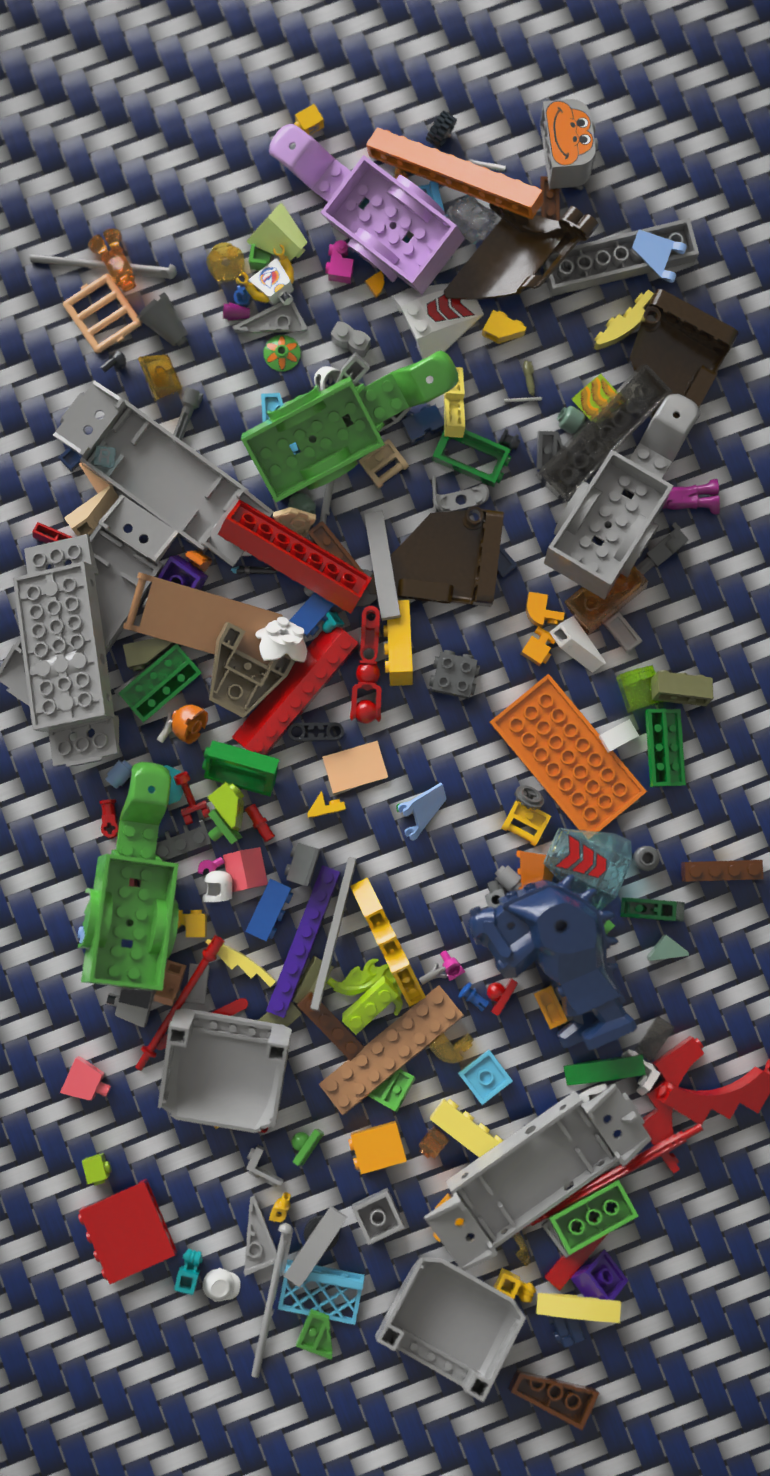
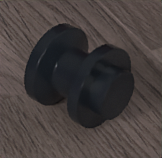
M505 429L498 444L508 446L510 452H512L513 449L517 450L521 440L518 439V434L513 437L508 434V429Z

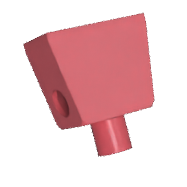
M78 1056L73 1062L60 1093L92 1100L96 1093L107 1097L111 1086L101 1082L105 1075L103 1071Z

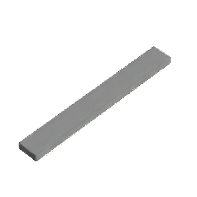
M348 857L311 1003L313 1011L319 1012L357 863L354 857Z

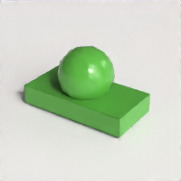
M314 1129L310 1137L304 1132H298L293 1136L292 1146L295 1150L299 1151L293 1160L294 1164L297 1166L305 1164L323 1137V1131Z

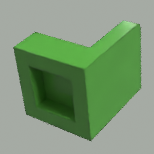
M251 244L249 255L250 269L258 271L263 269L270 263L272 254L264 250H258L255 244Z

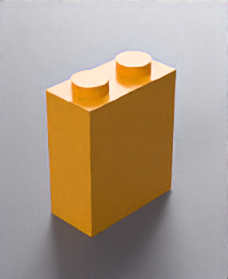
M396 1121L351 1133V1139H348L351 1151L355 1150L357 1157L353 1158L356 1170L360 1169L361 1174L407 1162Z

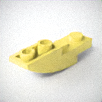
M647 290L645 294L640 293L635 300L636 305L633 309L629 307L623 316L618 314L616 318L611 317L606 324L607 329L604 333L600 331L595 337L594 349L599 350L611 346L636 330L641 325V318L645 312L644 309L651 301L654 293L650 290Z

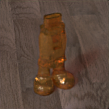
M107 229L103 232V236L112 250H107L105 242L99 234L89 241L88 247L92 253L100 254L101 261L105 263L113 281L118 287H121L123 292H128L136 287L132 267L124 255L123 248L119 245V242L122 240V234L118 229Z

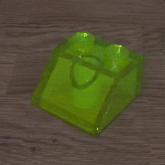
M653 665L637 668L619 674L616 677L628 713L664 702L652 700L651 679L655 675Z

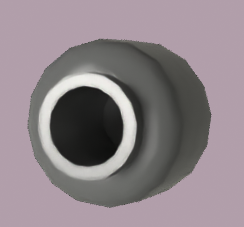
M651 846L639 847L633 854L634 865L642 871L653 870L659 863V853Z

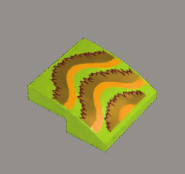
M602 374L598 375L572 398L573 402L596 427L626 402Z

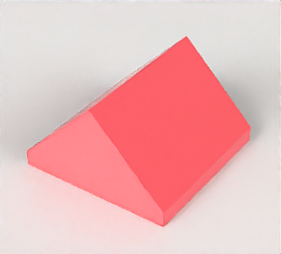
M261 847L223 855L226 872L232 877V893L268 884Z

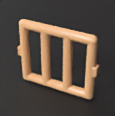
M105 274L90 285L85 284L81 287V291L63 302L64 308L95 353H101L116 342L119 344L125 340L124 337L142 325V322L137 318V313L109 274ZM107 283L112 290L111 293L78 314L72 305ZM117 298L123 307L88 329L83 320ZM126 313L133 321L102 343L98 344L93 335Z

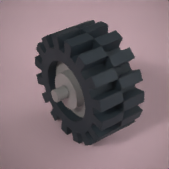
M446 111L441 112L436 121L432 122L426 141L438 149L441 148L448 137H451V132L457 123V119Z

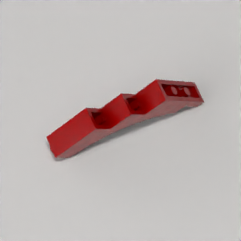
M689 1036L652 1062L663 1078L646 1093L655 1109L643 1117L645 1122L642 1125L651 1137L650 1142L653 1146L674 1135L672 1127L673 1108L657 1099L659 1089L666 1081L679 1086L688 1069L696 1060L704 1055L702 1051L704 1046L698 1038L694 1039ZM673 1152L661 1155V1158L673 1174L680 1170L677 1166L679 1161Z
M770 1059L766 1062L764 1070L754 1067L739 1080L713 1090H689L666 1081L659 1089L657 1099L694 1122L700 1123L701 1126L711 1109L728 1119H731L739 1103L759 1113L770 1094Z

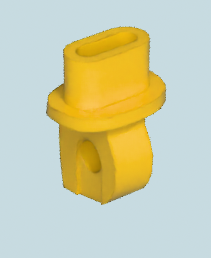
M284 1192L282 1197L274 1203L269 1217L270 1221L280 1223L285 1220L287 1211L290 1209L289 1200L291 1195L288 1192Z

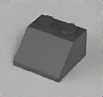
M301 843L293 846L290 854L293 860L291 865L287 864L284 873L287 876L286 880L309 887L321 850Z

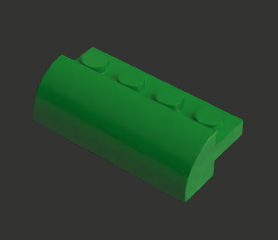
M175 644L118 694L144 723L202 672L178 644Z
M681 709L645 710L650 787L685 786Z

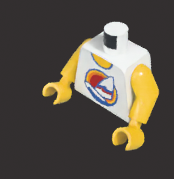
M280 244L282 248L281 254L276 253L275 248H273V253L279 256L280 260L276 258L250 279H248L246 273L242 272L241 275L245 278V281L242 282L237 277L236 282L239 285H244L246 291L256 301L269 302L271 305H276L281 301L287 306L293 301L290 293L294 290L292 286L294 282V269L288 257L284 255V246Z

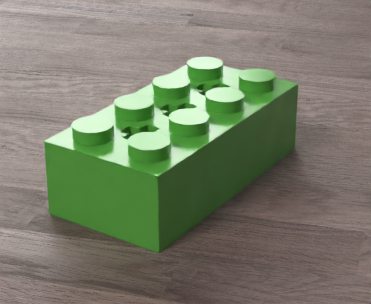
M616 1180L548 1217L566 1253L570 1255L638 1217V1214L620 1181ZM608 1202L610 1204H614V1207L612 1208V1213L610 1211H606ZM590 1212L594 1214L597 1213V1216L595 1217V1222H593L592 1220L589 1221L588 1218L590 1217ZM574 1221L575 1223H580L578 1232L571 1229Z

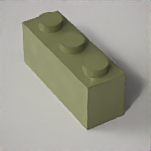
M661 670L651 679L652 700L707 706L714 699L713 678L687 675L684 672L670 673L667 670Z

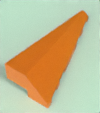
M517 851V857H520V868L517 870L518 874L521 875V887H519V890L531 882L536 883L541 880L552 882L556 869L554 866L557 864L558 858Z

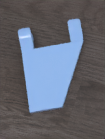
M638 230L632 249L661 279L670 283L675 281L676 273L664 269L671 250L684 254L687 245Z
M442 783L437 784L410 802L398 805V811L400 813L403 812L404 816H409L413 811L417 825L405 829L406 837L409 836L411 840L417 839L446 801Z

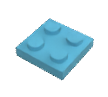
M489 1049L458 1072L482 1105L513 1082Z

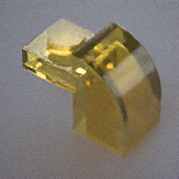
M443 1033L428 1046L440 1060L446 1063H456L464 1059L459 1052L461 1050L465 1052L473 1046L471 1042L474 1039L467 1033L455 1044H452Z

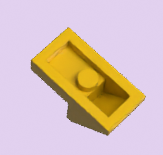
M321 791L307 813L308 818L346 810L345 802H340V799L332 800L326 806L323 792Z

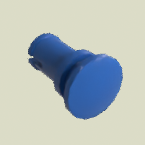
M469 982L461 989L458 997H465V1001H470L482 1012L484 1010L483 1007L486 1008L489 1002L480 996L475 988H471L472 983Z

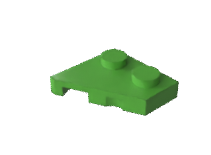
M399 1069L371 1092L368 1097L398 1112L416 1077Z

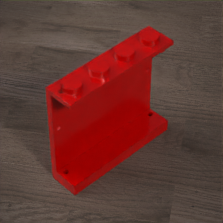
M147 1179L90 1206H84L79 1210L80 1214H78L80 1223L85 1225L87 1229V1240L94 1246L95 1259L101 1263L103 1268L101 1269L104 1280H108L109 1285L171 1258L177 1253L176 1246Z

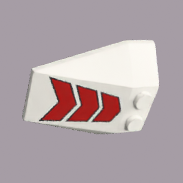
M450 283L428 286L422 295L413 288H408L392 296L400 314L403 313L415 337L416 347L422 359L440 350L445 352L484 315L477 299H446L443 291Z

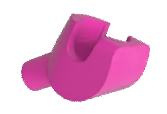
M222 857L214 861L203 860L198 865V873L202 874L205 868L209 869V873L215 871L217 867L225 862Z
M446 950L440 953L445 962L442 966L446 967L444 971L449 981L465 972L458 960L454 957L451 958Z

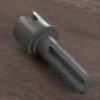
M186 387L181 400L183 408L173 434L181 441L194 409H199L204 396L203 393L200 394L199 391Z

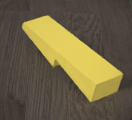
M456 367L458 384L450 391L444 393V436L463 438L465 431L463 368Z

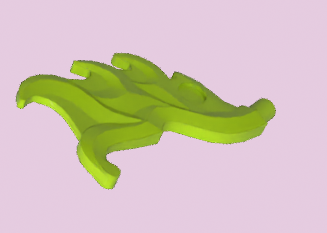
M373 958L367 961L362 971L359 966L354 967L342 982H337L332 977L328 979L327 984L334 988V991L344 995H357L366 992L385 975L398 988L399 996L392 1001L396 1006L393 1012L394 1015L397 1016L402 1009V992L388 964L380 967L374 966V963L378 962L379 959Z

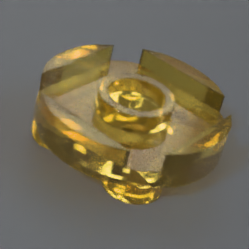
M225 242L215 245L207 256V266L211 275L218 281H232L241 276L245 265L242 251L231 243ZM224 258H227L228 261L231 260L228 266L221 265Z

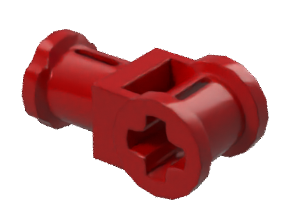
M116 799L99 801V805L102 806L101 832L104 836L111 839L117 837L119 828L115 811ZM109 825L115 828V830H112V834L106 831Z

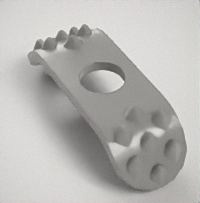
M480 484L470 489L449 494H436L433 497L434 505L439 512L458 511L479 506L488 500L489 489L486 484ZM460 495L465 496L467 499L463 505L456 503V498Z

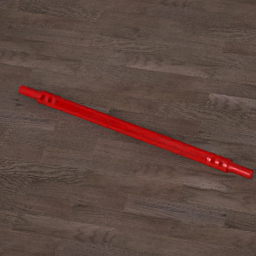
M699 1123L684 1132L680 1131L634 1156L625 1166L620 1164L596 1177L529 1225H536L687 1142L688 1138L703 1131L702 1126Z

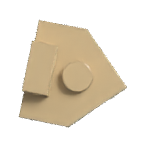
M293 507L273 512L275 521L304 538L316 520L315 514Z

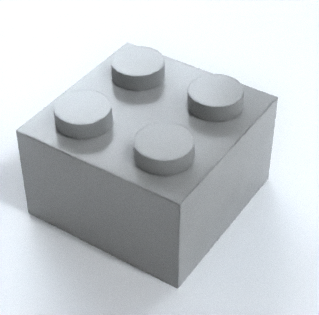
M388 1187L352 1204V1210L368 1245L404 1228V1222Z

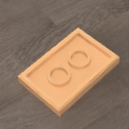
M378 741L322 757L333 794L388 778Z

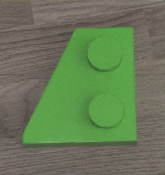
M311 1309L296 1342V1347L331 1360L333 1353L329 1315Z

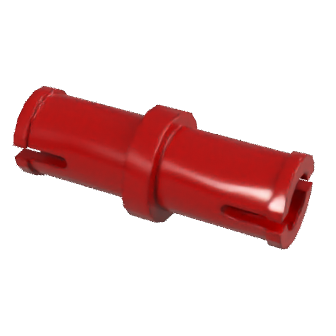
M256 804L245 809V812H247L253 822L254 829L257 828L264 842L266 843L273 839L275 835L266 823L267 819L263 818Z

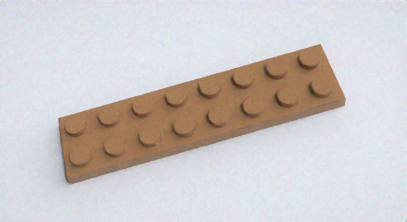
M438 985L426 995V998L416 1003L365 1045L351 1061L348 1059L319 1085L344 1116L464 1017V1015L441 986Z

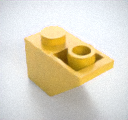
M493 310L483 328L482 336L500 344L523 337L527 327L519 320L508 318L504 312Z

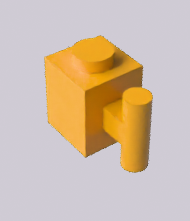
M538 626L535 633L540 638L537 639L531 636L520 654L540 666L542 662L546 664L552 655L549 653L551 647L545 644L546 641L554 644L555 640L549 632Z

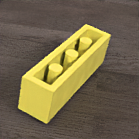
M443 1099L430 1116L431 1121L478 1157H481L504 1141L498 1135L493 1137L489 1134L490 1129L484 1124H476L473 1121L474 1117L467 1111L462 1113L458 1110L459 1105L451 1099L448 1101Z

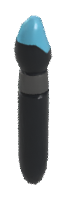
M237 566L231 568L233 573L239 575L244 573L275 574L278 572L273 567Z

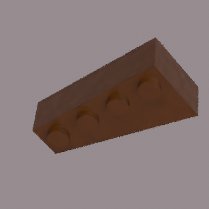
M516 1370L508 1387L511 1393L580 1430H583L599 1395V1392L594 1388Z

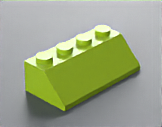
M224 783L207 798L232 829L236 831L241 830L245 804L242 799L244 795L233 783L231 785Z

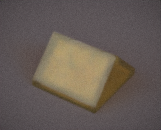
M168 355L140 356L138 358L155 400L182 389Z

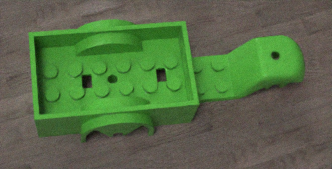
M440 350L414 364L399 368L367 386L362 383L355 387L350 376L322 391L318 385H315L314 389L309 393L299 395L293 400L287 401L275 411H267L270 419L242 433L241 440L276 503L305 487L308 490L316 489L349 472L358 464L357 459L385 445L379 433L385 425L383 421L409 407L425 404L450 391L458 384V372L450 356ZM428 376L433 377L432 383L426 382ZM347 414H349L354 423L348 427L342 419ZM294 442L297 443L301 451L294 455L289 446Z
M139 762L133 765L128 796L120 815L116 850L113 849L111 854H104L98 857L94 889L87 888L85 893H89L90 900L84 911L83 929L85 936L82 943L78 944V948L85 949L81 978L83 983L152 991L163 990L166 959L171 955L175 944L179 917L178 903L174 900L178 864L163 862L159 856L155 855L159 825L168 807L171 788L170 772L163 765L151 762ZM149 786L154 787V793L148 792ZM130 878L141 880L140 887L129 886ZM122 939L133 940L132 948L121 947Z

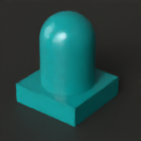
M328 612L326 614L328 619L323 623L322 629L324 632L330 633L336 627H343L345 623L338 613Z

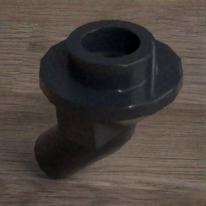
M115 351L109 355V360L100 366L104 373L113 366L121 370L126 365V358L121 351Z

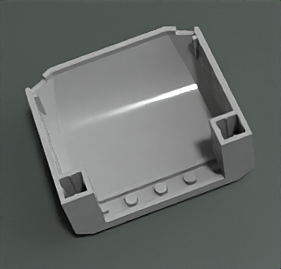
M193 1009L176 1010L168 1030L158 1108H163L174 1119L252 1133L259 1132L261 1129L268 1127L274 1128L281 1101L292 1029L281 1024Z
M419 1258L402 1283L375 1334V1338L379 1343L393 1351L398 1349L459 1384L465 1392L484 1402L526 1317L513 1298L443 1258Z

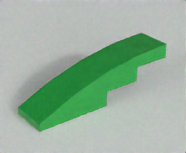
M642 1054L623 1058L598 1059L563 1066L567 1086L646 1075Z

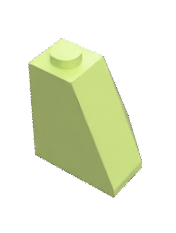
M280 203L246 242L250 245L255 244L257 248L274 254L273 248H275L276 253L281 254V244L285 248L284 255L291 261L295 256L299 258L305 252L303 247L306 245L307 240L285 206Z

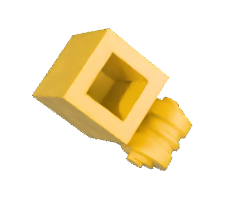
M178 910V929L182 924L186 927V938L207 937V914H202V910H190V914H183V910Z
M504 1268L501 1269L494 1284L495 1289L513 1299L515 1295H518L521 1299L520 1301L524 1303H531L534 1293L537 1291L532 1283L522 1282L520 1276Z

